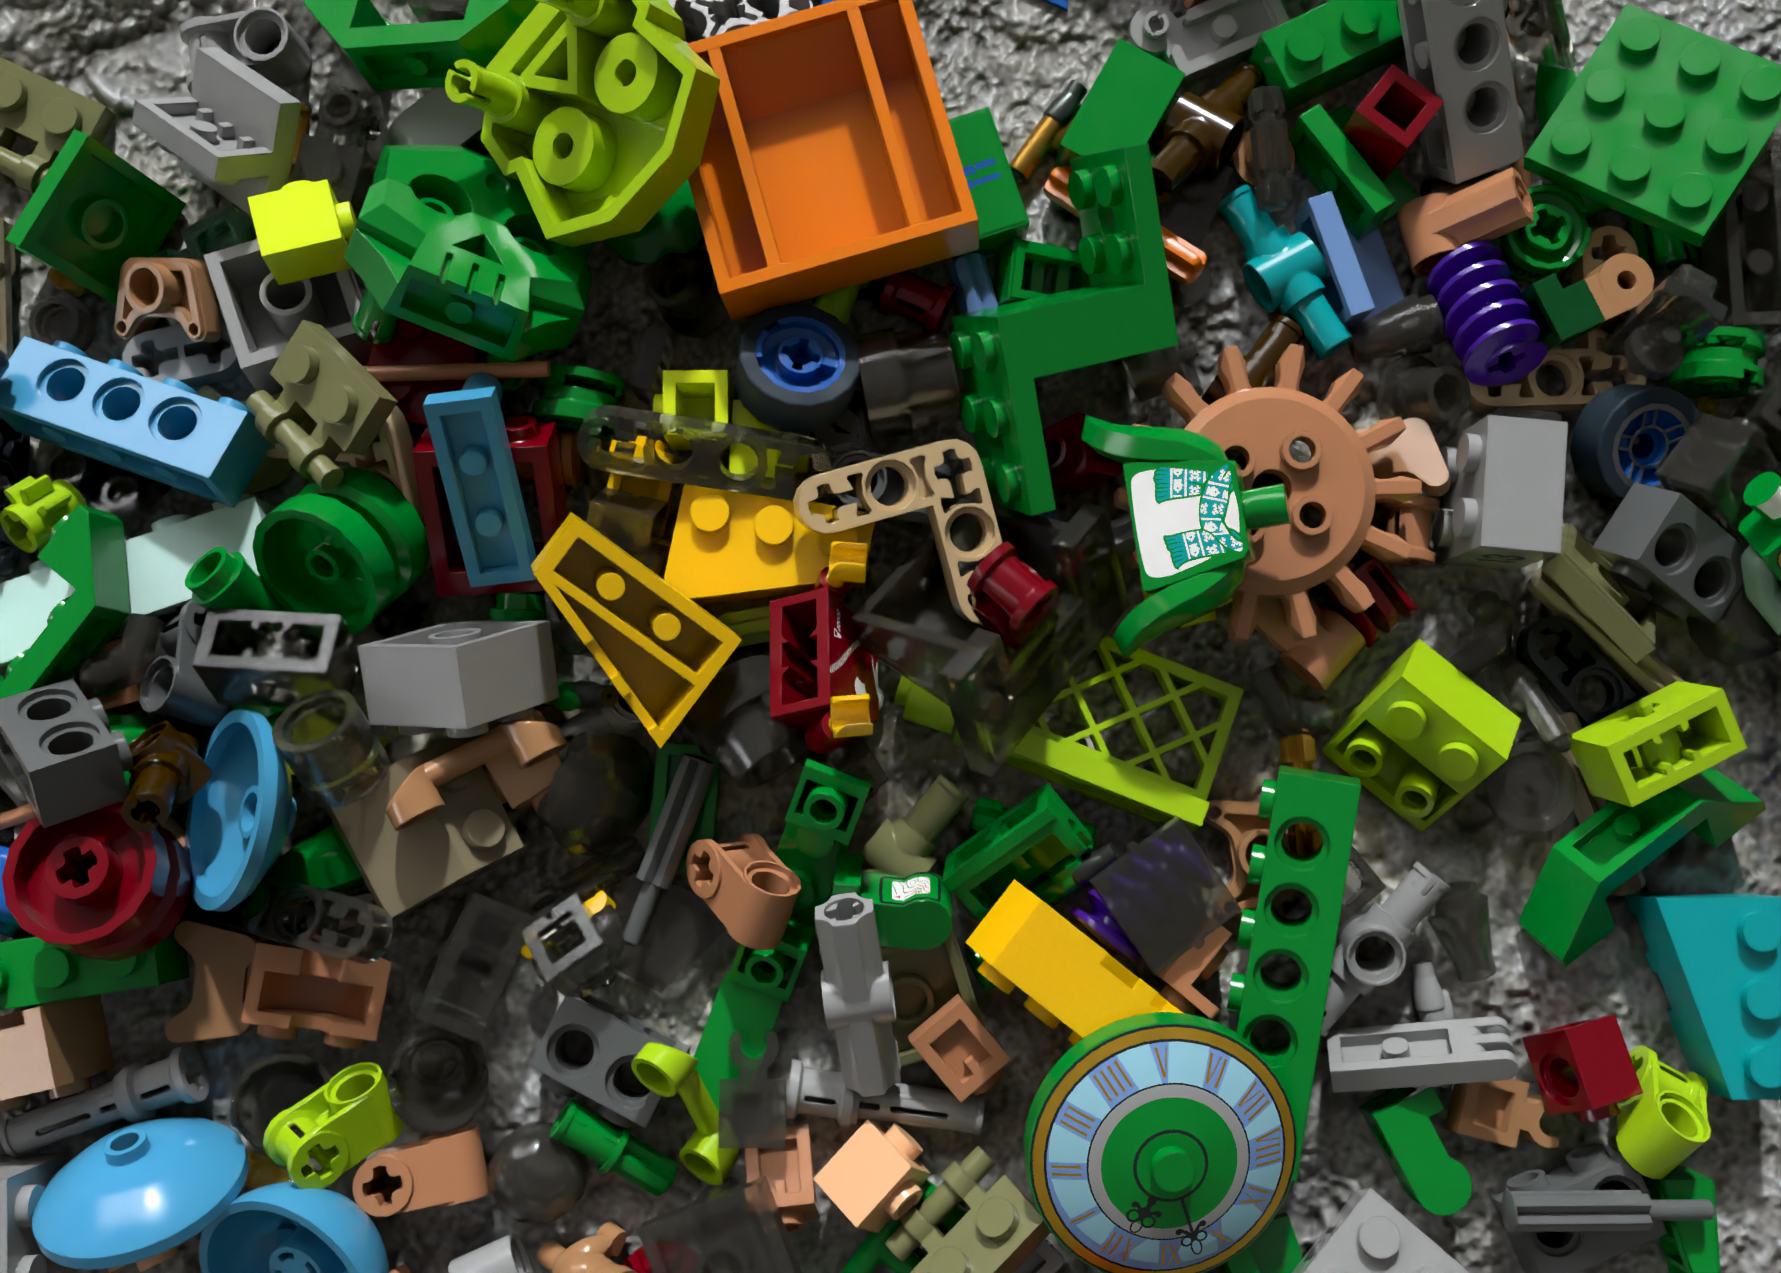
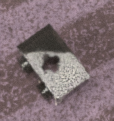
M209 607L192 667L218 704L348 711L360 659L358 647L340 614Z

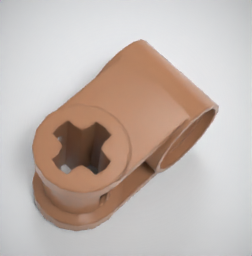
M743 834L735 842L718 844L712 839L695 841L690 846L686 859V874L694 893L705 901L724 924L728 934L736 942L756 950H771L778 947L783 940L801 890V881L797 874L782 863L769 848L765 839L759 834Z
M479 1126L454 1129L425 1137L419 1141L392 1146L382 1150L375 1157L365 1161L357 1169L352 1185V1194L356 1204L367 1214L375 1217H388L431 1206L438 1208L456 1205L488 1195L491 1191ZM386 1170L389 1176L395 1177L400 1175L402 1186L395 1191L391 1185H380L378 1176Z

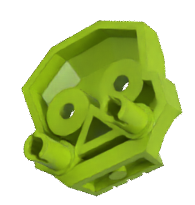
M536 0L539 2L492 59L486 69L467 59H461L454 63L457 70L471 76L467 77L449 69L445 79L447 96L455 103L468 105L484 111L481 141L504 176L521 182L547 240L575 247L641 231L701 164L721 80L713 69L685 43L683 21L667 0Z

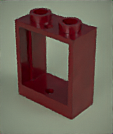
M514 416L505 418L504 423L514 463L532 462L543 536V542H533L537 557L568 516L556 422L537 423V420L530 416ZM426 428L412 453L437 597L545 592L537 578L530 581L470 587L460 546L455 545L449 504L429 428Z

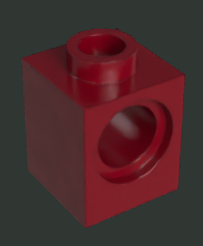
M1615 1014L1571 1022L1522 1037L1548 1115L1577 1112L1580 1123L1597 1121L1620 1114L1617 1105L1618 1101L1643 1093Z

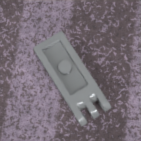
M1498 1016L1329 1030V1033L1326 1035L1333 1093L1371 1092L1379 1089L1419 1086L1439 1087L1446 1084L1509 1080L1514 1078L1519 1070L1508 1023L1505 1019Z

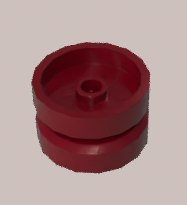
M122 802L47 828H43L35 816L26 823L8 851L2 875L6 906L23 930L49 944L62 949H68L88 959L120 961L149 951L171 934L186 911L193 883L188 853L175 835L159 824L155 830L150 832H140L128 826L122 818Z

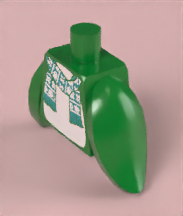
M1089 415L1085 416L1081 439L1098 454L1125 463L1123 464L1142 587L1143 592L1151 594L1150 597L1139 603L1125 617L1113 635L1115 643L1126 660L1148 641L1172 629L1192 622L1227 602L1243 584L1246 564L1256 560L1252 530L1291 524L1288 499L1284 483L1245 490L1241 467L1236 461L1228 460L1220 444L1201 433L1177 428L1112 424Z

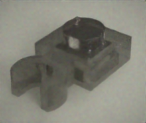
M733 1031L729 1037L727 1049L730 1060L738 1068V1079H719L717 1148H785L786 1079H767V1067L775 1061L778 1054V1037L775 1032H766L764 1053L759 1058L751 1059L746 1057L741 1050V1032Z

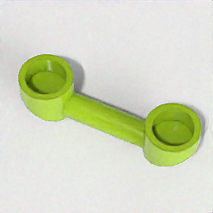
M648 1042L631 1062L633 1073L644 1086L658 1095L673 1097L678 1091L697 1127L696 1131L679 1153L680 1160L688 1171L701 1181L710 1185H721L738 1160V1139L732 1126L726 1119L720 1116L696 1069L699 1061L679 1049L660 1043Z

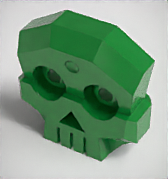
M385 145L374 173L373 185L369 187L344 259L364 281L366 287L360 308L353 318L352 327L362 339L367 340L373 322L377 321L380 325L373 343L386 344L395 337L396 327L401 318L489 352L483 363L529 361L531 356L538 354L540 351L568 347L586 308L592 281L586 260L595 242L570 247L547 240L521 182L504 176L496 162L489 157L461 145ZM504 378L501 384L503 393L516 390L521 378Z

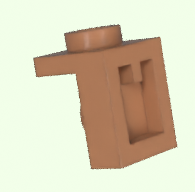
M1199 913L1152 972L1166 984L1159 994L1181 1012L1194 1015L1198 1010L1213 1021L1221 1010L1191 985L1198 976L1206 980L1220 967L1228 954V950L1223 945L1232 933L1212 917Z
M959 994L955 995L907 1036L912 1046L960 1102L972 1093L979 1095L994 1086L1004 1072L1003 1066L1012 1060L993 1033L989 1032Z
M809 1124L744 1131L748 1211L755 1225L766 1226V1231L769 1233L782 1234L803 1230L806 1227L805 1221L819 1219L820 1208L813 1179L815 1175L812 1136Z

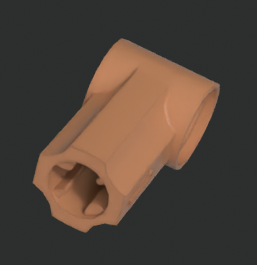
M1511 167L1452 195L1433 193L1413 199L1404 204L1398 210L1396 216L1413 274L1429 276L1432 269L1442 258L1455 249L1471 242L1491 241L1533 223V213L1535 210L1530 193L1525 187L1520 173Z
M1280 598L1259 599L1255 630L1282 652L1279 656L1280 659L1295 676L1319 692H1324L1366 644L1362 634L1349 621L1331 609L1317 607L1311 600L1309 602L1316 616L1317 635L1295 642L1286 626L1285 611Z

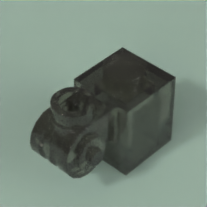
M331 86L320 100L319 121L315 135L303 134L290 183L301 180L316 182L327 179L338 203L350 201L356 220H358L369 187L373 185L374 173L378 165L367 151L368 140L375 141L385 127L380 97L368 92L360 94L355 89L349 91L342 86Z

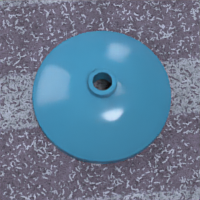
M237 709L227 714L210 736L201 758L212 769V776L190 798L188 805L185 850L189 856L193 877L191 894L195 902L204 910L228 911L246 899L276 861L285 838L292 831L296 820L297 808L295 799L292 797L291 773L278 735L262 714L243 709Z
M190 1116L167 1117L139 1122L104 1136L64 1165L49 1182L38 1200L33 1212L32 1230L41 1252L48 1259L59 1265L74 1269L93 1270L129 1265L159 1255L178 1246L214 1222L240 1193L249 1171V1160L244 1143L237 1132L230 1127L208 1119Z

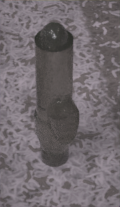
M1512 648L1500 650L1493 659L1501 670L1504 683L1506 684L1502 691L1509 703L1521 717L1528 715L1549 749H1555L1560 753L1568 752L1571 749L1573 735L1540 688L1539 681L1532 671L1518 659Z

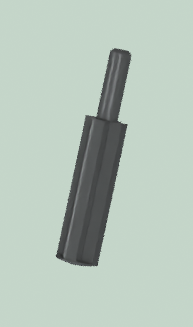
M682 753L683 756L636 878L643 881V884L622 936L623 942L627 945L637 947L641 944L661 889H671L716 768L719 767L704 757Z
M1506 1190L1502 1196L1503 1220L1510 1233L1650 1231L1653 1226L1652 1221L1712 1220L1715 1215L1714 1205L1708 1199L1651 1200L1649 1195L1642 1194L1641 1190Z

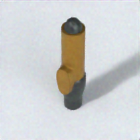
M1071 80L1065 90L1049 104L1043 112L1041 120L1009 163L1016 185L1027 182L1050 148L1058 149L1074 119L1079 103L1087 94V89L1078 81Z

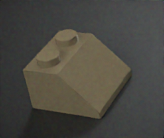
M466 737L448 738L406 756L325 805L385 922L500 866L524 847L482 766L437 787L446 805L441 811L409 828L400 831L394 830L386 814V808L403 781L419 765L425 764L468 743Z

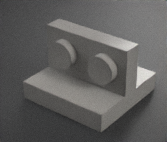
M200 47L196 49L191 96L135 99L132 124L156 140L162 150L182 159L181 167L252 216L247 197L277 191L289 183L302 102L221 48Z

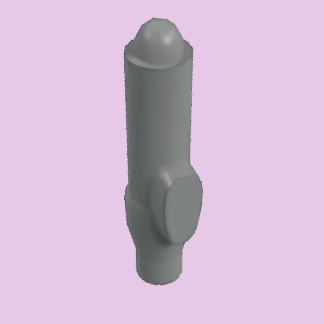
M1432 960L1412 962L1413 998L1420 1022L1454 1020L1450 996L1447 990L1441 989L1435 976ZM1446 1084L1440 1087L1447 1089L1451 1087L1452 1084Z

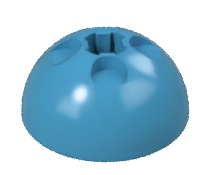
M281 1182L262 1186L244 1193L228 1205L229 1207L221 1216L203 1229L199 1242L201 1273H389V1262L385 1245L370 1217L354 1201L328 1187L323 1189H301L294 1182Z

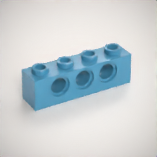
M24 336L8 360L9 368L0 379V416L16 432L235 508L271 446V442L257 430L255 417L244 404L228 397H220L218 402L202 397L188 385L173 378H165L162 383L146 378L137 369L120 360L110 359L107 364L91 359L83 351L64 341L57 340L52 346Z

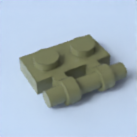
M0 57V173L15 179V184L19 189L33 195L74 129L89 135L102 144L116 115L105 105ZM17 136L37 145L33 154L24 157L10 150Z
M302 320L269 373L284 388L279 398L275 400L267 391L260 390L248 398L246 407L255 417L257 430L269 442L283 446L289 453L288 461L301 477L314 479L322 489L331 490L338 486L344 477L343 471L334 462L341 450L364 456L398 401L322 325ZM308 414L317 423L310 436L301 428Z
M977 1146L961 1163L954 1160L943 1171L941 1176L944 1178V1181L919 1207L913 1205L899 1219L902 1225L887 1239L885 1244L902 1262L922 1244L928 1254L910 1273H1013L1051 1232L1036 1206L1006 1175H1003L987 1192L981 1187L979 1182L995 1167L996 1163L982 1148ZM964 1200L971 1209L944 1236L937 1226Z

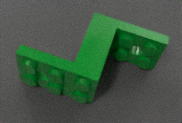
M1148 143L1070 158L1072 172L1068 179V191L1072 205L1079 211L1083 236L1079 241V259L1083 270L1089 275L1090 286L952 316L954 331L949 335V350L955 367L962 372L966 394L962 396L960 401L961 416L965 428L970 434H973L975 449L982 462L993 505L1030 516L1056 510L1034 378L1179 345Z

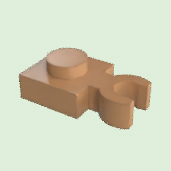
M1512 1078L1500 1081L1454 1084L1445 1129L1513 1148L1517 1146L1519 1135L1526 1141L1546 1148L1559 1147L1560 1142L1559 1138L1542 1132L1540 1118L1547 1109L1540 1093L1527 1095L1530 1083Z

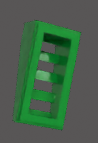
M1013 238L1001 246L997 253L993 288L998 305L1049 295L1042 293L1045 267L1053 268L1050 294L1069 290L1071 270L1078 271L1076 289L1090 286L1089 275L1085 273L1080 263L1079 251ZM1024 265H1027L1025 290L1021 289Z
M1677 1166L1663 1179H1652L1642 1175L1652 1200L1708 1199L1715 1208V1215L1712 1220L1662 1221L1667 1234L1659 1237L1670 1273H1721L1715 1182L1711 1178L1685 1166Z

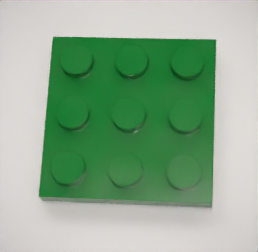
M1626 4L1524 156L1523 169L1700 248L1781 126V65Z

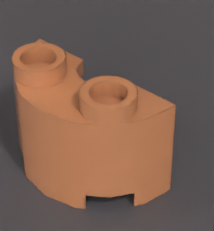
M271 940L257 942L240 1022L258 1025L256 1033L264 1037L296 1039L299 1028H308L324 1031V1043L327 1045L348 1049L363 1048L365 1040L377 1041L392 962L385 957H363L360 950L333 945L299 942V946L295 947L277 944Z

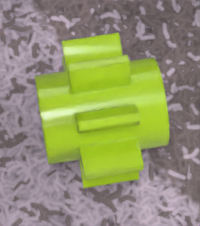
M46 474L36 480L29 476L4 491L12 504L4 508L0 513V523L7 537L19 549L28 553L38 550L40 553L50 541V533L55 524L62 517L73 512L78 504L87 506L79 491L65 480L57 479L52 482Z

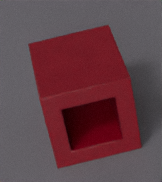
M1392 64L1355 109L1342 133L1377 177L1384 182L1421 137L1444 104V101Z

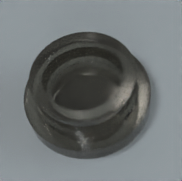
M55 296L42 300L33 308L29 317V329L32 339L52 346L55 341L59 340L67 342L85 352L94 341L97 325L94 314L87 305L70 296Z

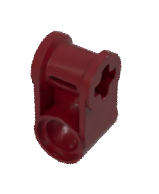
M1008 541L997 546L980 562L967 583L973 603L971 609L974 615L987 630L1010 649H1014L1060 602L1057 596L1059 587L1051 580L1045 581L1030 566L1019 561L1017 549Z

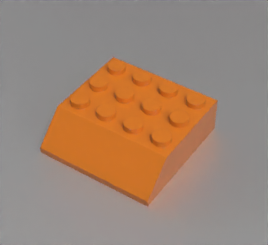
M836 0L687 44L713 69L721 80L701 164L689 176L688 181L719 294L731 321L979 250V221L912 0Z

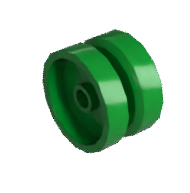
M350 466L340 467L344 477L335 488L324 490L313 480L297 496L290 497L272 510L256 526L252 545L257 571L270 594L294 618L314 630L336 636L360 632L425 574L430 558L426 529L414 506L393 484L371 471Z

